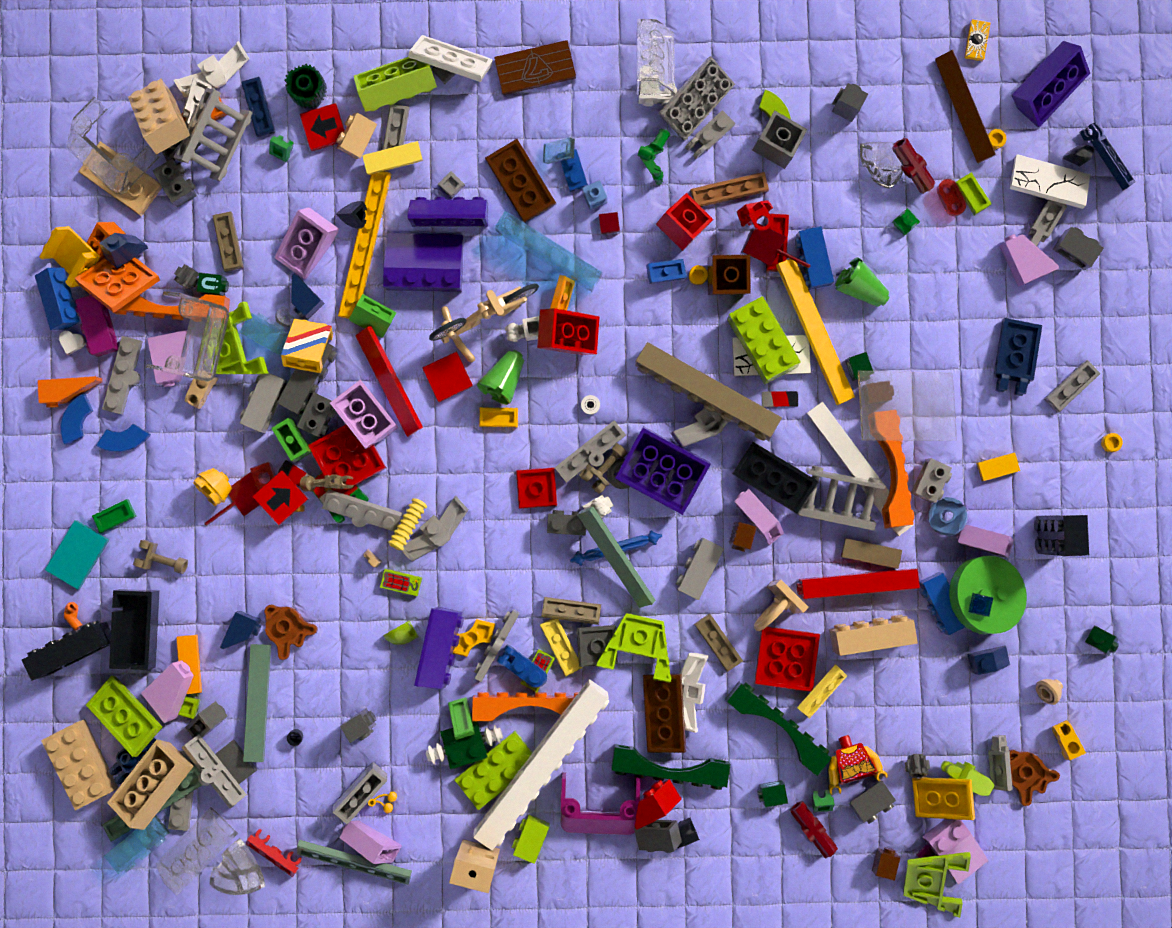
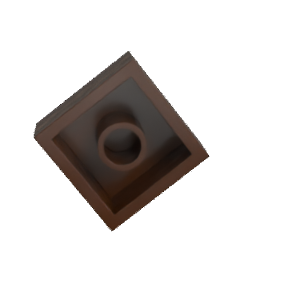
M711 255L708 257V295L751 294L750 255Z

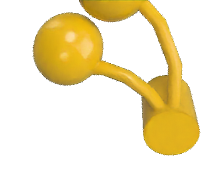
M392 791L389 794L378 795L376 798H371L368 801V805L371 807L376 802L380 803L383 806V811L388 814L392 812L393 805L391 803L384 805L376 799L387 796L389 802H394L397 799V794Z

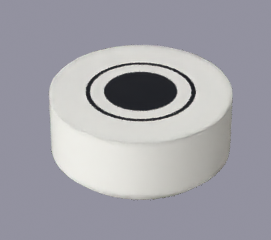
M588 395L583 398L581 408L586 414H595L600 408V401L597 397Z

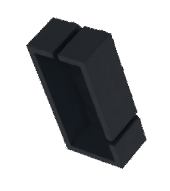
M1088 515L1036 516L1034 529L1037 531L1038 537L1035 540V549L1038 550V554L1057 556L1089 555Z
M113 590L112 608L123 607V610L112 612L109 669L130 668L132 670H150L156 667L160 590Z
M99 621L87 623L75 632L71 631L64 634L61 639H55L46 643L45 647L28 652V657L22 659V662L31 681L49 676L63 669L62 666L67 667L110 646L111 630L108 623H99Z

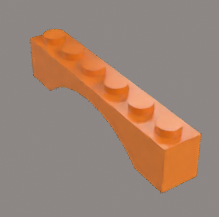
M205 294L198 300L188 304L164 306L149 302L139 295L114 312V314L127 315L128 312L134 313L133 316L145 317L146 314L153 315V318L158 319L172 316L171 319L183 321V318H191L190 321L202 322V319L210 320L209 323L218 324L227 318L230 299L226 296Z
M896 410L873 412L867 415L869 432L885 453L891 477L890 491L882 508L884 529L913 525L914 512L910 504L911 493L907 485L908 474L904 466L905 455L901 447L902 436L899 434L898 428L899 417L896 415Z
M477 692V695L473 696L472 721H493L502 713L523 706L544 707L562 715L579 692H575L574 696H566L565 692H555L554 695H547L546 692H536L535 695H527V692H516V695H508V692H497V695H489V692Z

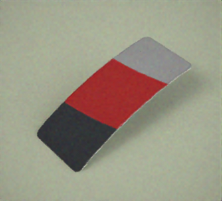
M798 391L762 392V406H798Z
M288 460L284 461L278 473L284 471L298 486H300L302 477L311 476Z

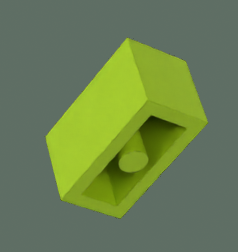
M529 814L527 819H522L519 830L522 832L519 838L515 837L511 847L514 849L513 855L535 864L550 823Z

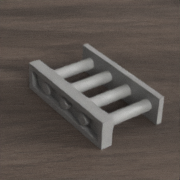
M206 88L187 129L190 136L181 140L174 158L185 163L193 160L212 171L209 178L221 181L227 174V167L245 128L251 122L253 112L242 109L240 113L219 101L220 92L215 89ZM214 108L219 109L236 120L232 130L211 118ZM208 125L228 137L224 147L203 136L205 126ZM199 142L220 154L216 164L195 153L194 150Z
M819 466L806 467V472L817 481H819L820 477L830 478L831 481L825 507L818 509L813 505L817 491L816 487L800 511V516L875 531L876 522L871 519L870 514L876 489H885V485L880 483V479L869 477V480L826 472L823 471L824 468ZM839 480L850 482L844 510L841 513L833 512L834 509H832ZM858 484L869 486L863 514H860V517L853 516L851 512Z

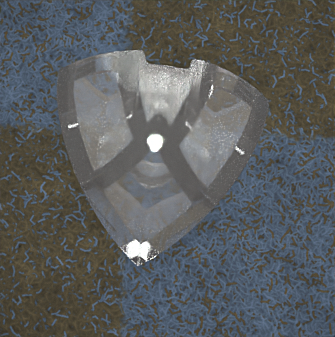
M861 143V162L863 167H866L871 174L870 178L882 187L892 188L903 174L902 164L892 150L894 143Z
M240 838L221 855L223 858L222 862L217 867H213L210 875V885L217 891L225 894H249L265 887L263 874L256 859Z

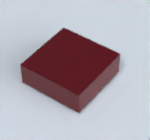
M618 212L599 214L601 234L620 232Z

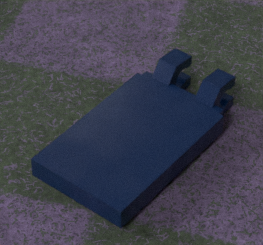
M1092 123L1088 126L1089 129L1081 130L1079 133L1083 140L1091 141L1121 189L1125 190L1133 185L1136 181L1104 135L1098 123Z
M1009 318L1002 320L994 369L995 378H998L995 391H1006L1010 380L1017 382L1014 395L1023 396V394H1026L1027 386L1034 380L1042 325Z

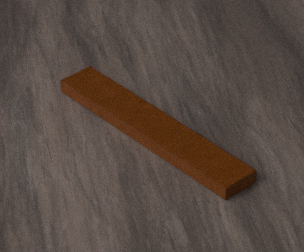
M954 50L935 58L977 163L979 164L996 156Z

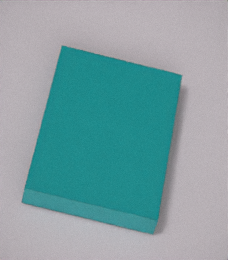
M74 520L45 570L72 587L80 589L110 539L78 520Z

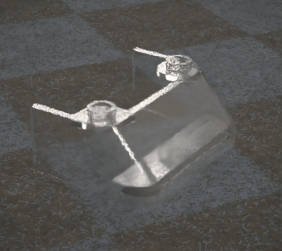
M93 97L73 117L66 146L68 151L116 194H124L157 161L159 156L147 145L134 159L127 153H119L111 160L85 136L91 130L92 125L108 110L96 97Z
M164 291V296L180 300L178 307L180 315L190 319L182 355L168 357L164 367L146 364V368L200 381H211L216 374L228 323L229 312L227 308L182 293Z

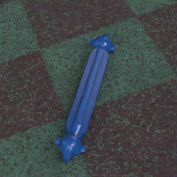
M651 530L648 536L641 535L617 543L625 552L646 546L649 542L656 545L657 541L663 536ZM599 547L587 550L584 554L577 551L574 557L570 559V563L582 566L585 560L593 561L605 556Z

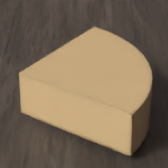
M369 549L363 554L372 567H378L382 562Z

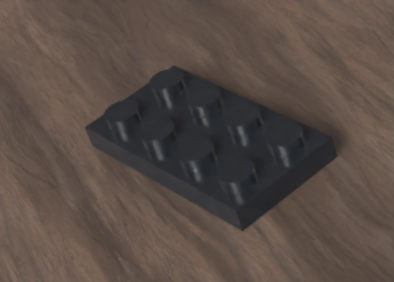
M752 442L732 473L740 480L799 515L819 483L816 479L755 442Z

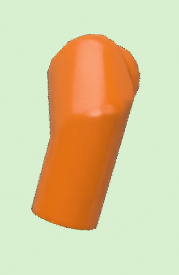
M69 602L65 607L64 619L74 631H77L83 626L77 619L78 605L75 602Z

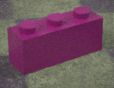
M92 295L76 299L77 306H75V309L82 321L80 326L82 333L86 335V348L88 352L96 357L117 352L119 345L108 308Z

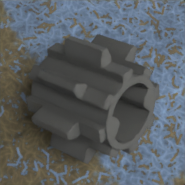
M185 264L182 268L178 267L174 273L176 275L174 280L187 289H190L191 286L195 287L198 283L197 277L199 273Z
M913 754L907 757L905 769L906 772H909L910 777L922 778L928 775L930 762L926 760L925 755Z

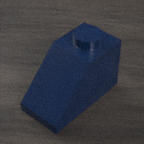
M114 233L99 243L105 259L116 268H119L148 249V246L136 236Z
M295 273L292 275L291 303L295 306L293 310L301 318L305 316L309 319L325 303Z
M243 611L235 612L220 648L226 649L251 639L254 635L257 636L261 629V625H259L261 619Z
M1006 646L968 653L971 672L977 675L999 671L1010 665Z

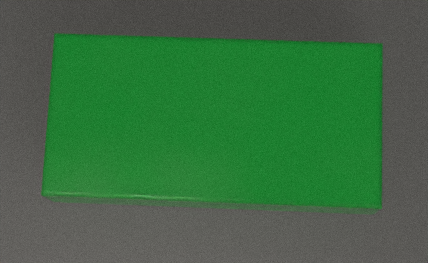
M129 499L92 515L99 533H103L137 517Z

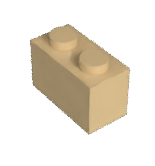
M357 112L348 116L345 122L347 127L344 133L341 132L336 142L339 143L337 149L355 159H360L377 123Z

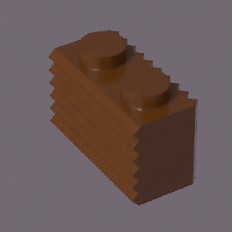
M735 522V526L731 530L732 537H730L728 542L732 544V549L745 552L746 549H751L757 527L742 522Z

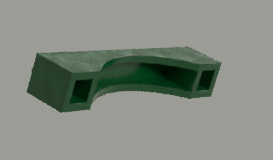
M739 681L725 698L726 702L741 714L762 716L781 726L792 739L799 761L813 774L818 776L832 759L828 755L829 750L822 744L817 746L813 743L814 738L806 731L804 734L798 730L799 725L791 719L789 721L784 719V713L776 706L772 709L767 705L769 701L761 694L759 697L753 693L755 690L747 682L742 684Z
M614 744L611 770L615 771V774L618 775L632 773L637 778L652 776L657 781L672 779V782L677 784H684L685 781L691 782V785L703 787V784L711 785L710 788L722 790V787L727 788L731 764L726 760L709 758L691 767L669 768L649 761L632 746Z

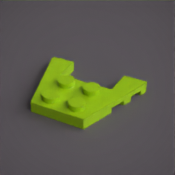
M240 302L234 311L226 315L227 318L221 323L216 324L202 337L212 374H268L264 357H257L246 361L236 325L252 319L248 303Z
M626 613L598 660L596 667L614 670L617 651L656 659L653 679L670 683L671 675L664 621Z
M970 852L907 860L903 896L925 905L927 903L937 906L938 910L943 912L947 910L952 912L953 916L960 918L963 905L962 899L943 896L947 869L969 871Z

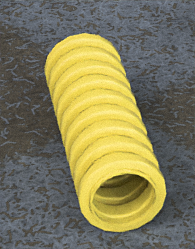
M412 498V504L408 505L407 513L403 514L404 518L400 520L401 524L397 525L398 529L394 530L395 534L391 536L392 540L388 541L391 547L399 551L404 550L403 546L407 544L406 540L410 539L409 535H412V529L415 530V524L419 523L417 520L421 519L420 515L424 514V509L427 508V505L419 499Z

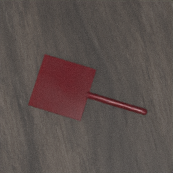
M755 228L743 250V253L770 266L779 253L807 268L811 267L810 264L781 251L780 248L786 236L771 229L759 231Z
M252 471L231 486L232 489L229 497L233 502L204 523L205 525L210 524L235 505L243 516H246L260 505L252 496L263 486Z

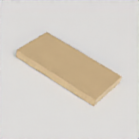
M101 141L78 171L141 217L162 189L158 181Z

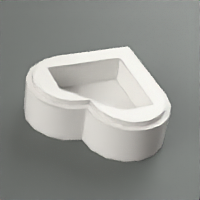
M63 331L59 335V341L67 355L82 349L86 344L84 336Z

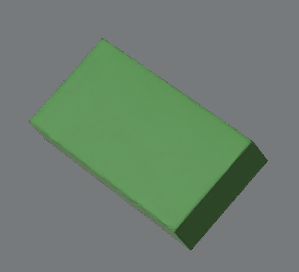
M465 697L448 702L455 739L474 735L468 699Z

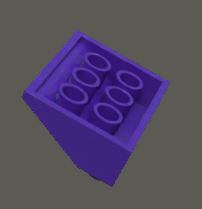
M387 233L383 287L386 290L462 292L464 235Z
M643 426L615 478L683 515L711 463Z

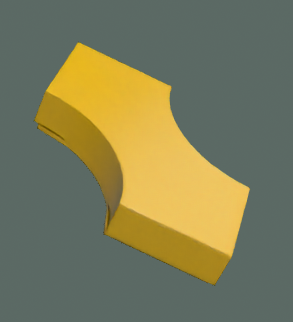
M476 619L469 631L457 634V636H460L458 646L453 650V654L468 657L470 650L475 645L482 642L490 643L495 623Z

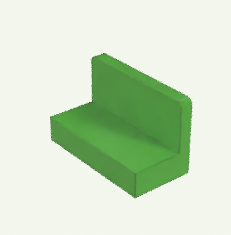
M362 294L349 321L364 329L372 326L375 334L383 338L397 312Z

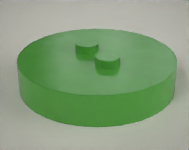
M981 556L969 559L957 568L950 583L949 597L953 612L958 620L973 632L980 634L1006 632L1013 628L1024 614L1027 601L1024 581L1018 570L1003 558ZM978 597H981L986 601V607L981 612H977L973 609V606H975V608L978 610H981L984 607L983 600L978 599L974 601V599Z

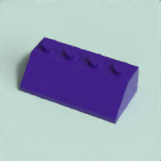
M1062 41L1012 94L1017 109L1035 126L1040 128L1090 75L1082 47Z
M416 197L415 200H410L407 218L412 227H488V202L483 197H473L472 200H465L464 197H454L453 200H446L444 197H435L434 200Z
M444 607L431 608L414 686L443 689L446 685H449L451 681L450 667L454 665L456 658L453 655V650L459 644L460 636H457L464 622L463 612Z

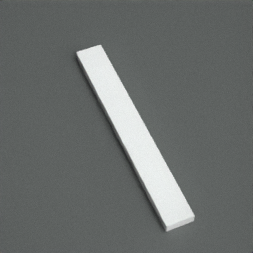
M823 402L806 413L853 477L869 480V477L880 479ZM860 485L867 494L869 486ZM886 486L885 489H876L873 501L881 515L882 508L889 494ZM913 525L892 529L897 536H900Z

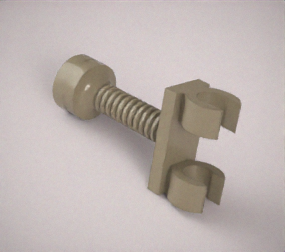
M618 443L611 448L613 453L598 470L588 464L579 475L586 482L595 475L599 480L592 485V489L598 494L603 492L606 486L610 484L603 477L604 472L612 466L617 458L623 459L628 454Z
M325 475V479L316 480L312 476H304L300 480V487L304 492L313 491L315 487L350 489L354 485H346L347 479H353L351 476Z
M140 540L139 547L148 549L145 560L135 558L134 566L150 569L152 562L155 561L174 567V572L184 574L188 566L187 559L179 557L177 560L157 555L155 554L158 546L157 543Z

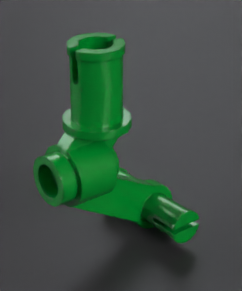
M662 128L659 129L656 138L650 145L641 146L638 151V157L647 167L657 185L662 184L664 174L654 160L657 154L664 151L663 147L670 137V133Z

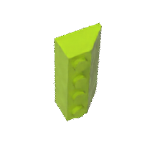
M409 57L354 75L357 92L365 112L376 111L384 105H393L399 100L413 98L416 94L427 93L437 87L430 65Z

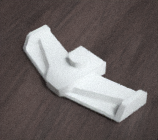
M237 41L219 61L212 55L197 64L201 72L175 79L174 82L185 98L188 95L193 78L212 85L211 89H218L227 84V81L250 58L240 42Z
M688 653L680 673L682 674L685 730L697 733L695 703H703L706 685L698 683L709 656L699 653Z

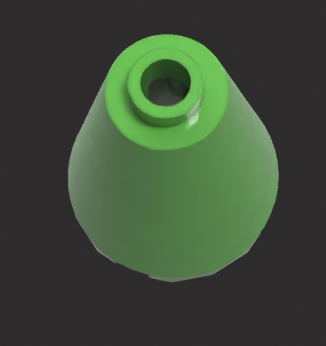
M856 257L849 262L851 267L848 269L844 268L837 278L835 289L876 307L884 306L890 298L887 288L862 259Z
M516 350L508 351L479 380L477 384L478 389L485 395L489 393L493 396L491 399L504 405L510 404L524 364L523 355Z

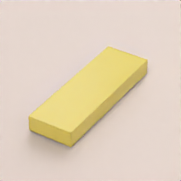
M418 141L362 155L368 175L423 161Z
M551 618L540 624L565 677L582 669L583 667H579L578 657L559 619Z
M835 664L797 708L810 719L847 675Z

